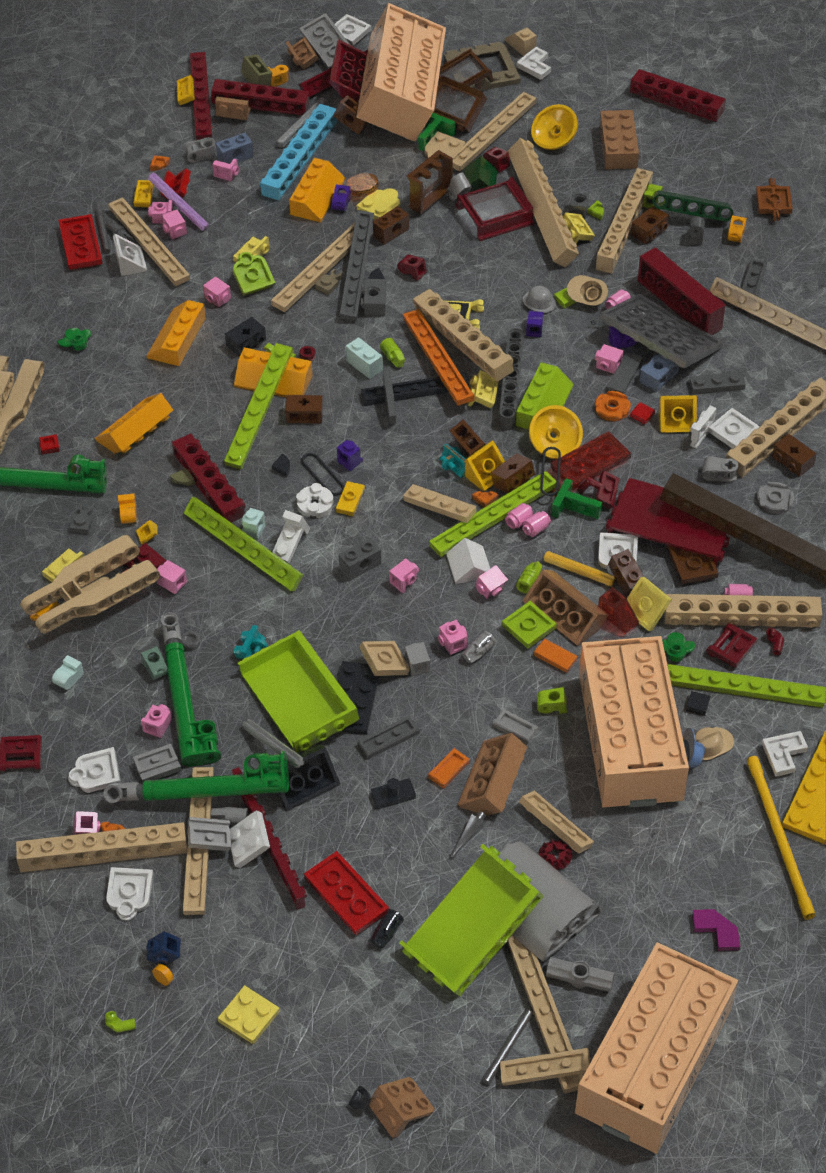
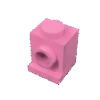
M169 200V202H153L152 207L148 208L149 217H152V224H163L162 215L174 211L172 200Z
M405 558L389 571L390 583L400 592L404 593L406 586L413 584L417 579L418 566Z
M163 704L159 706L152 705L145 718L141 720L143 732L162 738L172 721L169 708Z

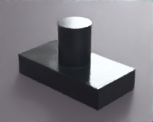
M391 778L387 781L386 785L371 789V795L377 810L416 799V793L410 778L401 781Z

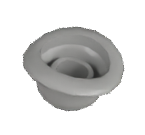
M535 286L523 296L524 305L532 311L549 313L556 307L554 296L544 286Z

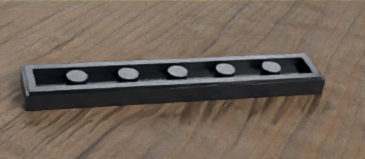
M460 373L469 387L466 373ZM440 377L392 384L394 401L449 393ZM384 386L361 389L364 406L386 403Z

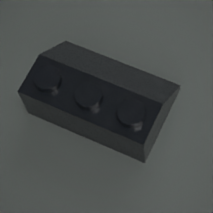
M317 744L299 753L304 761V764L299 768L287 762L289 790L288 792L275 793L286 810L341 784L326 747Z

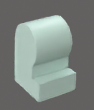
M67 655L63 660V665L55 671L52 682L65 690L70 689L84 674L82 662Z

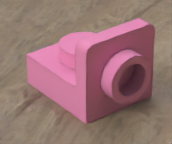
M233 159L230 164L217 160L212 164L214 177L232 181L239 173L237 159Z

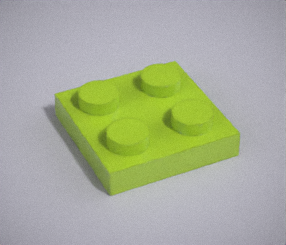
M531 601L502 620V626L527 649L557 627V623Z

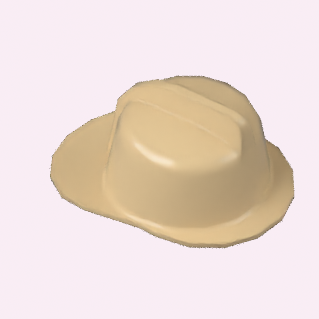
M576 276L569 281L567 286V292L571 299L586 305H599L608 296L607 285L599 279L588 276Z
M705 727L695 734V741L703 744L705 747V754L702 760L713 759L730 751L734 746L732 734L723 728Z

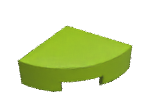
M597 200L588 208L587 214L602 220L604 217L602 203Z

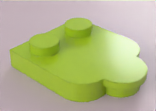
M243 252L238 256V260L233 267V274L243 296L275 286L271 271L262 256H253L249 252Z

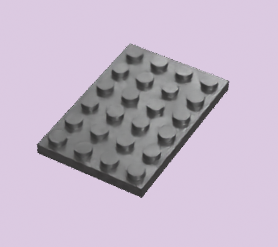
M641 294L601 312L599 317L607 325L613 326L622 334L632 337L634 341L642 343L648 349L661 354L663 358L673 361L682 368H686L721 349L723 345L721 340Z

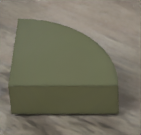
M187 468L170 475L171 481L175 484H186V486L195 484V479Z

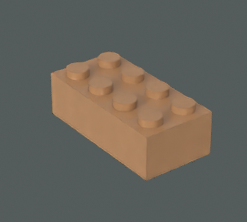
M633 110L600 111L599 127L605 169L638 168L639 149Z

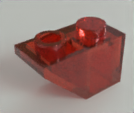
M612 587L599 597L598 607L608 614L606 619L624 634L639 624L627 598Z

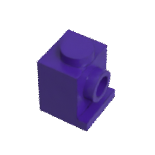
M344 441L337 447V462L349 471H352L363 462V459L360 457V448L353 441Z

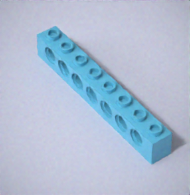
M319 104L313 110L312 115L309 119H306L303 127L298 130L297 135L291 139L288 147L283 150L280 158H277L274 166L268 170L265 178H262L260 188L263 196L280 201L337 123V119L333 117L336 108Z

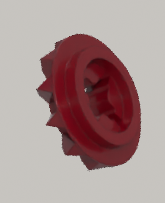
M551 839L547 843L544 842L542 847L539 848V855L556 870L567 867L572 860V850H570L568 844L562 843L561 840L553 841ZM553 849L559 853L558 860L552 854Z

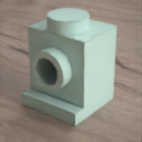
M250 508L242 518V531L258 540L265 528L264 512Z

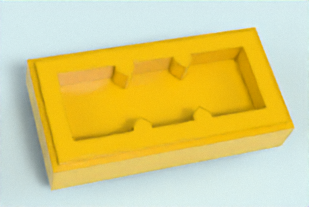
M191 75L177 80V97L180 105L194 100V84Z
M149 180L137 181L133 202L134 207H151L154 185Z
M347 481L336 506V513L354 516L364 493L365 485Z

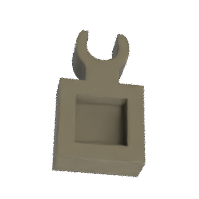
M333 269L329 276L324 274L315 283V289L330 295L339 286V281L343 278L342 272L336 275V269Z

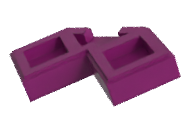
M715 909L693 910L694 932H716L718 951L740 950L737 926Z

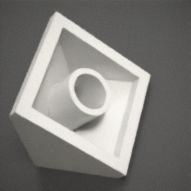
M114 234L115 254L121 276L145 272L147 267L141 247Z
M467 538L461 540L446 554L455 584L476 581L480 575L490 570L483 546Z

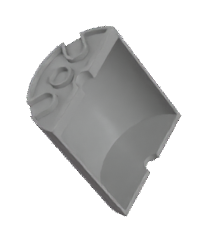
M524 842L507 843L503 847L498 857L503 861L507 858L516 866L514 871L519 875L521 872L525 873L532 879L530 884L544 895L542 900L512 934V936L544 962L565 945L573 934L577 935L599 917L601 907Z

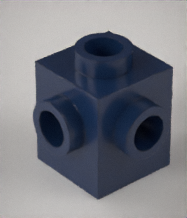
M163 931L149 939L146 946V960L156 965L163 964L166 966L180 958L181 938Z

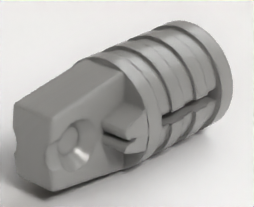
M483 631L463 652V658L468 663H473L496 644L495 638L488 631Z
M223 807L212 808L211 819L230 821L229 826H235L249 816L248 808Z

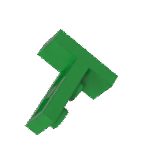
M432 113L425 125L427 128L418 136L419 150L425 151V146L437 132L453 137L455 135V121Z
M566 478L552 504L551 516L559 518L563 508L599 519L602 502L573 493V480Z

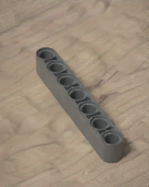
M518 328L510 329L507 336L506 354H509L513 359L514 371L503 378L499 425L505 430L513 429L516 423L524 337L523 331Z

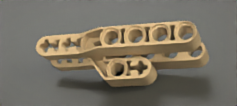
M0 355V454L10 432L25 420L44 373L43 361L25 359L14 383V373L7 372L10 357Z
M123 535L65 566L52 583L26 596L21 601L20 606L26 614L30 615L63 598L66 601L65 603L41 615L35 622L36 627L41 633H48L73 618L93 616L101 613L155 583L160 577V572L149 560H145L137 565H132V568L121 574H116L112 579L108 577L98 579L131 561L139 554L140 549L128 535Z

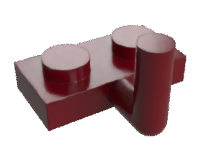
M603 471L600 474L599 481L588 477L577 488V491L582 494L589 486L596 488L595 499L602 502V506L611 509L615 503L620 478Z

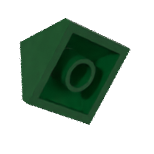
M482 156L465 167L464 175L472 186L469 192L496 185L497 168Z

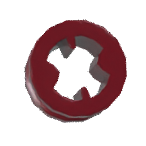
M311 346L302 347L299 358L313 361L315 359V349Z

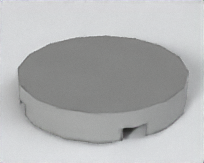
M769 482L767 485L759 488L757 503L765 512L782 514L792 508L794 493L785 484Z

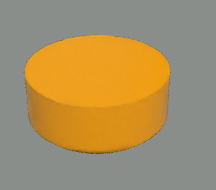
M158 964L152 970L155 979L164 986H168L174 979L170 969L163 964Z

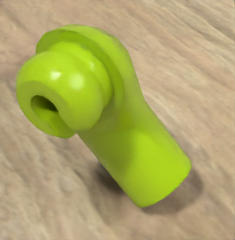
M109 1011L105 1014L106 1026L117 1033L136 1029L134 1018L122 1021L116 1016L114 1011Z

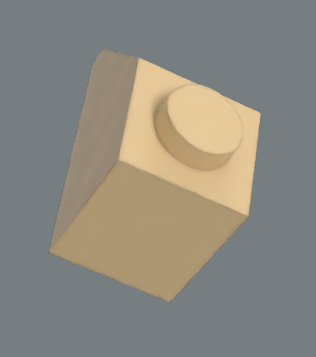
M528 28L505 38V41L523 56L536 47L537 35Z

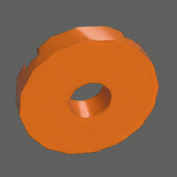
M608 391L607 394L602 393L596 399V414L606 421H621L630 413L631 403L625 394L617 391Z

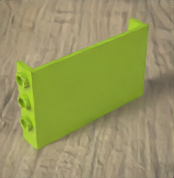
M300 630L238 662L242 677L297 754L359 720L356 706Z
M484 844L480 846L484 852L407 943L403 940L399 942L404 947L402 952L411 960L415 957L419 961L417 965L424 972L428 973L430 971L435 975L432 978L441 987L446 985L458 996L465 992L544 897L543 894L530 884L532 879L523 872L519 875L514 871L516 866L507 858L505 861L501 860L498 857L501 853L492 845L489 848Z

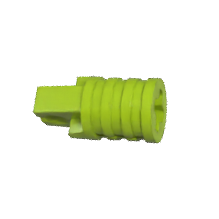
M392 338L384 339L380 344V349L397 368L403 367L405 358L401 349Z
M539 561L530 563L523 570L516 583V588L520 592L527 594L542 569Z

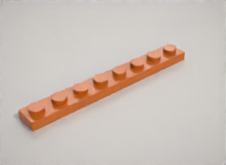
M417 309L404 313L403 320L457 406L474 401V394L420 310Z

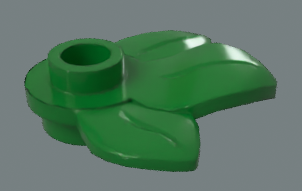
M69 328L65 331L66 337L58 340L57 343L62 347L72 346L75 350H82L87 347V339L91 336V331L89 329L80 331L78 328Z
M678 632L670 633L667 639H662L664 651L668 659L673 662L683 660L686 653L692 652L695 649V643L693 641H685L683 634Z

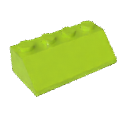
M543 362L540 363L516 411V426L529 430L532 418L542 408L551 405L564 407L574 384L557 366Z

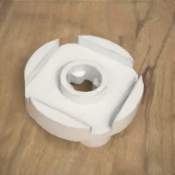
M314 483L302 489L296 495L297 509L305 517L316 516V518H321L332 511L333 495L330 490L322 487L319 483Z

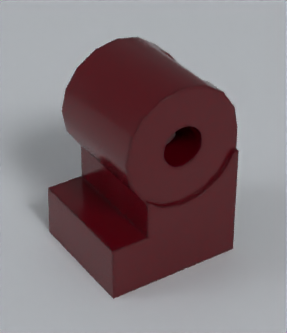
M493 147L483 154V157L495 166L498 172H502L510 166L508 151Z
M408 254L397 264L401 273L412 275L414 280H419L427 273L425 260L421 257Z

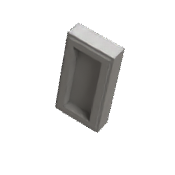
M503 709L493 723L494 728L506 734H514L527 745L538 731V726Z

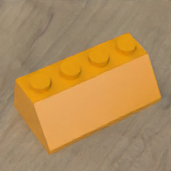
M313 158L289 199L290 215L322 222L332 204L336 184L343 185L345 177L329 161Z
M187 300L173 308L148 352L147 358L180 366L206 319L204 304Z
M244 347L238 359L234 387L255 391L271 353ZM291 357L274 395L285 398L287 395H305L312 378V361Z
M162 393L146 397L95 437V440L114 454L119 452L123 454L131 449L130 445L133 442L141 441L144 438L143 434L146 432L150 433L156 429L158 422L162 423L170 417L168 414L173 409Z

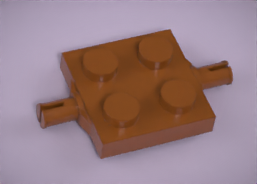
M769 178V185L756 186L758 214H773V220L776 221L777 219L779 221V214H792L790 186L776 185L775 178Z

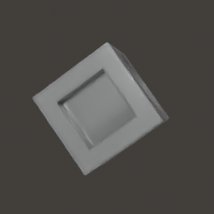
M424 642L405 646V660L410 668L411 676L430 672V658Z

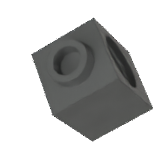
M572 192L569 213L581 214L586 220L589 194Z

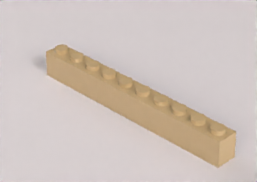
M519 138L508 150L509 157L524 193L533 206V214L553 262L566 268L579 255L576 248L577 245L573 241L572 233L568 230L567 222L561 214L562 210L558 207L557 199L552 193L553 189L543 172V166L539 163V157L533 149L534 145L528 140L525 141Z

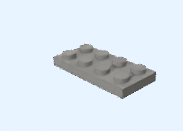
M326 13L299 28L301 34L307 39L310 46L328 69L332 68L338 39L349 44Z

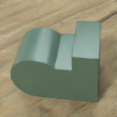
M157 646L141 653V662L147 668L153 680L168 674V668Z

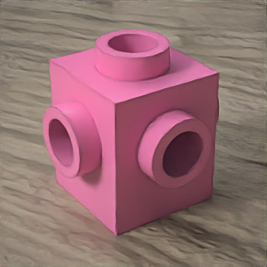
M457 620L447 622L439 627L438 641L452 655L468 647L467 631Z

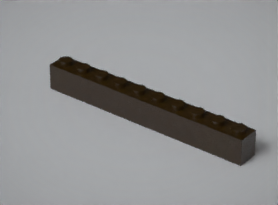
M672 473L663 488L660 500L826 584L825 550Z

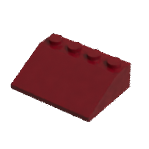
M338 39L329 83L343 99L348 95L359 103L367 53Z

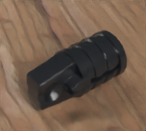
M388 909L383 919L377 925L370 941L377 948H383L393 938L403 923V916L393 909Z

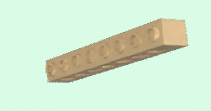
M637 168L598 251L596 270L613 273L631 233V224L638 218L643 207L644 193L649 184H652L653 172Z
M428 289L413 298L415 310L419 309L429 324L496 382L514 371L512 357L509 354H505L500 346L495 345L488 336H484L479 328H475L468 319H464L459 311L454 310L447 301H443L438 293Z
M819 378L815 382H811L806 390L799 392L795 399L788 401L784 408L776 411L772 418L765 420L761 427L753 430L749 437L742 439L738 446L727 452V459H734L738 462L736 472L740 477L743 478L773 453L774 444L787 434L793 436L826 408V381Z
M666 594L672 601L664 612V623L672 625L716 626L730 623L735 626L813 628L820 627L822 620L821 597Z
M183 822L16 841L17 862L20 872L186 854L187 837L185 824Z

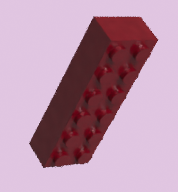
M656 247L640 255L637 279L639 283L682 319L710 335H714L722 330L726 306L722 300L714 296L711 291L703 287Z

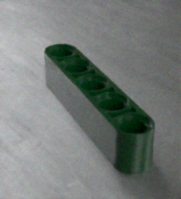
M662 190L655 191L652 195L654 206L662 210L720 221H729L732 215H734L732 207L724 202ZM659 196L664 197V201L661 203L655 201ZM676 199L681 201L678 206L672 205V202ZM694 202L697 204L694 209L688 208L690 203ZM707 206H713L711 212H705ZM723 209L730 210L727 215L721 214Z

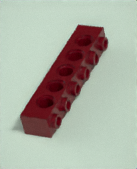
M638 69L631 79V93L714 122L718 121L725 110L726 98Z
M215 79L211 90L212 104H216L217 97L248 101V106L251 109L303 115L307 112L309 106V91L221 79Z
M190 433L172 441L174 456L184 469L187 468L195 479L196 486L214 511L231 523L243 518L245 514L244 508H246L245 502L242 498H238L235 488L228 484L226 476L219 472L217 464L211 461L209 453L202 449L199 439H195Z

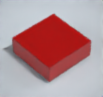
M640 402L631 411L630 417L645 425L655 414V409Z
M57 434L39 437L42 455L60 452Z

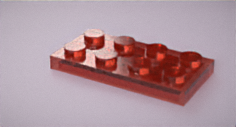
M607 431L562 456L560 478L563 481L566 478L573 480L572 490H574L588 477L594 479L603 471L607 472L630 459L631 452ZM558 459L551 462L550 466L556 474Z

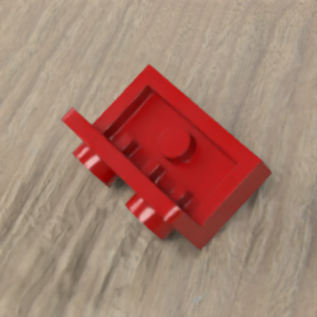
M185 168L176 176L167 171L164 182L183 198L187 193L186 189L190 182L191 171ZM160 192V194H161L164 198H166L167 200H169L163 193Z

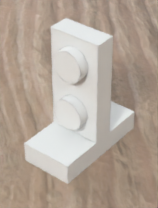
M285 510L282 516L285 524L273 549V553L290 564L302 534L307 535L310 527L303 516Z

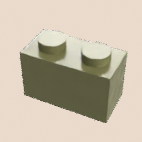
M258 54L244 56L241 73L251 84L270 86L272 72Z

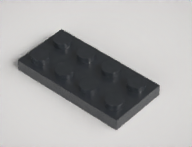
M342 661L338 683L356 706L359 716L358 721L345 727L342 732L368 735L380 677L374 676L369 664Z

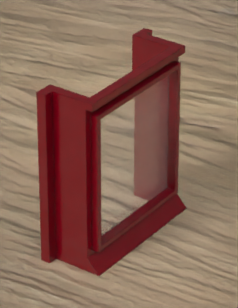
M512 176L507 181L463 195L457 194L456 207L458 210L465 208L476 224L479 242L534 225L533 206Z

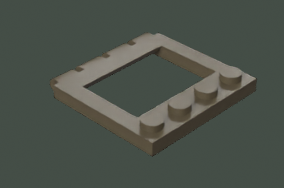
M499 41L489 43V46L487 44L474 46L472 51L476 56L498 52L506 71L493 72L494 82L492 83L486 77L483 78L480 89H477L475 84L470 87L483 91L520 84L521 78L505 44H501ZM472 47L461 48L459 52L457 49L446 51V54H444L445 62L447 63L470 48L472 49ZM460 70L451 74L453 80L460 83L468 79L462 77Z

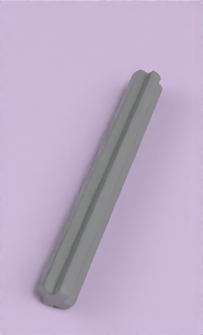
M321 97L276 141L277 146L283 148L291 141L319 104L327 106V99Z
M247 719L246 722H243L244 730L275 753L281 754V751H285L287 762L299 768L304 764L303 757L254 721Z

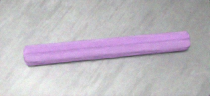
M156 173L149 175L148 180L169 200H172L173 204L199 229L204 231L208 228L209 224Z

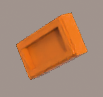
M545 638L534 651V656L568 673L578 659L577 655Z
M453 748L428 774V778L444 789L470 763V759Z

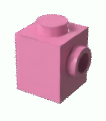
M178 210L162 215L164 233L168 234L171 239L187 234L186 222Z
M216 276L203 285L204 298L217 307L222 306L231 299L230 286Z
M604 344L601 350L596 352V368L614 374L623 359V350Z
M169 560L157 568L160 572L157 584L176 594L187 583L186 570Z
M496 565L480 575L475 586L477 591L487 599L492 595L495 597L500 594L508 579Z
M76 812L73 818V835L100 831V821H97V813Z

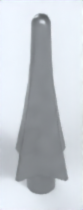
M479 811L476 816L471 814L456 847L450 854L451 858H454L466 843L484 827L482 822L486 815L483 812Z

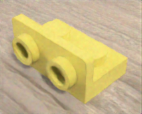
M564 213L563 218L566 220L568 230L572 233L571 237L576 244L578 240H593L595 235L581 214Z
M265 236L262 240L252 237L233 256V261L237 262L238 256L243 252H249L253 256H263L269 251V238Z
M482 370L476 376L473 375L470 380V390L474 394V401L468 402L467 405L471 407L476 401L492 408L495 403L499 381L496 382Z
M71 549L66 550L42 571L43 576L53 582L65 566L84 557V553L80 551L76 554Z

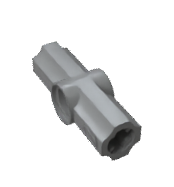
M550 957L546 977L571 982L576 988L587 986L610 992L614 972L590 967L584 961L573 963ZM576 973H582L584 976H578Z

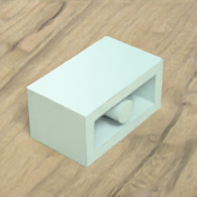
M358 337L346 345V361L367 378L371 379L383 371L382 355Z

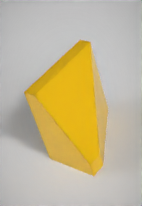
M149 520L136 530L142 545L157 535L158 526Z

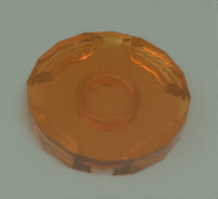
M361 173L349 178L346 186H350L351 195L362 196L364 193L369 195L378 189L379 180L374 174Z

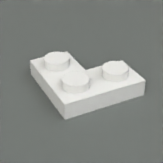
M538 47L533 48L517 61V68L540 80L551 72V67L542 63L548 58V52Z
M801 731L762 740V746L775 777L794 773L796 768L790 755L807 752L808 749Z

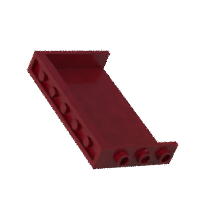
M629 478L624 491L618 495V505H614L612 509V519L607 521L606 530H608V533H614L616 530L712 557L717 568L718 562H722L725 555L723 549L728 548L730 542L729 535L660 500L659 498L664 487Z

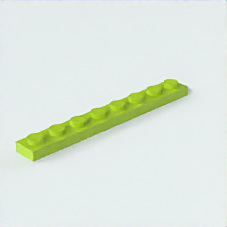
M275 344L225 457V465L238 469L243 468L291 358L293 347Z
M544 471L543 490L547 493L556 488L557 481ZM541 474L476 512L467 523L461 521L431 539L429 546L442 557L464 538L470 540L505 519L507 514L521 503L528 505L544 495L540 489Z
M191 497L184 511L185 515L290 591L297 589L303 577L302 573L196 497Z
M668 664L672 686L822 708L825 705L826 687Z

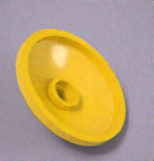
M556 104L546 107L535 117L532 123L531 134L533 140L539 147L545 150H557L566 146L577 132V116L571 108L565 105Z
M551 405L542 408L534 415L529 426V437L533 447L541 455H543V451L546 448L556 447L560 450L561 459L572 455L579 448L583 438V429L579 418L574 412L563 406ZM550 433H554L555 438H552ZM553 449L548 450L545 453V457L558 459V452Z

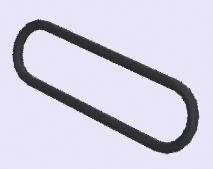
M548 447L543 451L540 489L546 496L556 495L559 490L561 452L556 447ZM553 449L558 452L556 491L546 493L543 490L545 453Z
M315 453L304 454L301 462L323 487L327 488L304 462V458L309 455L315 456L341 485L342 489L340 492H331L332 495H340L344 490V485Z

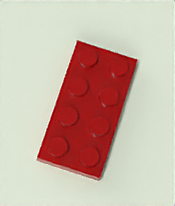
M92 214L59 219L69 270L103 264Z
M338 851L304 873V879L355 935L383 917L389 909L385 902Z

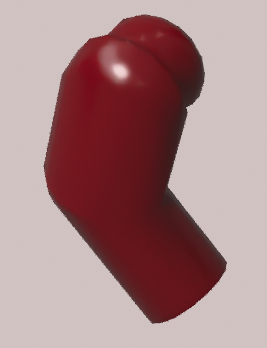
M768 628L766 635L773 644L772 653L779 656L782 653L784 637L775 628Z

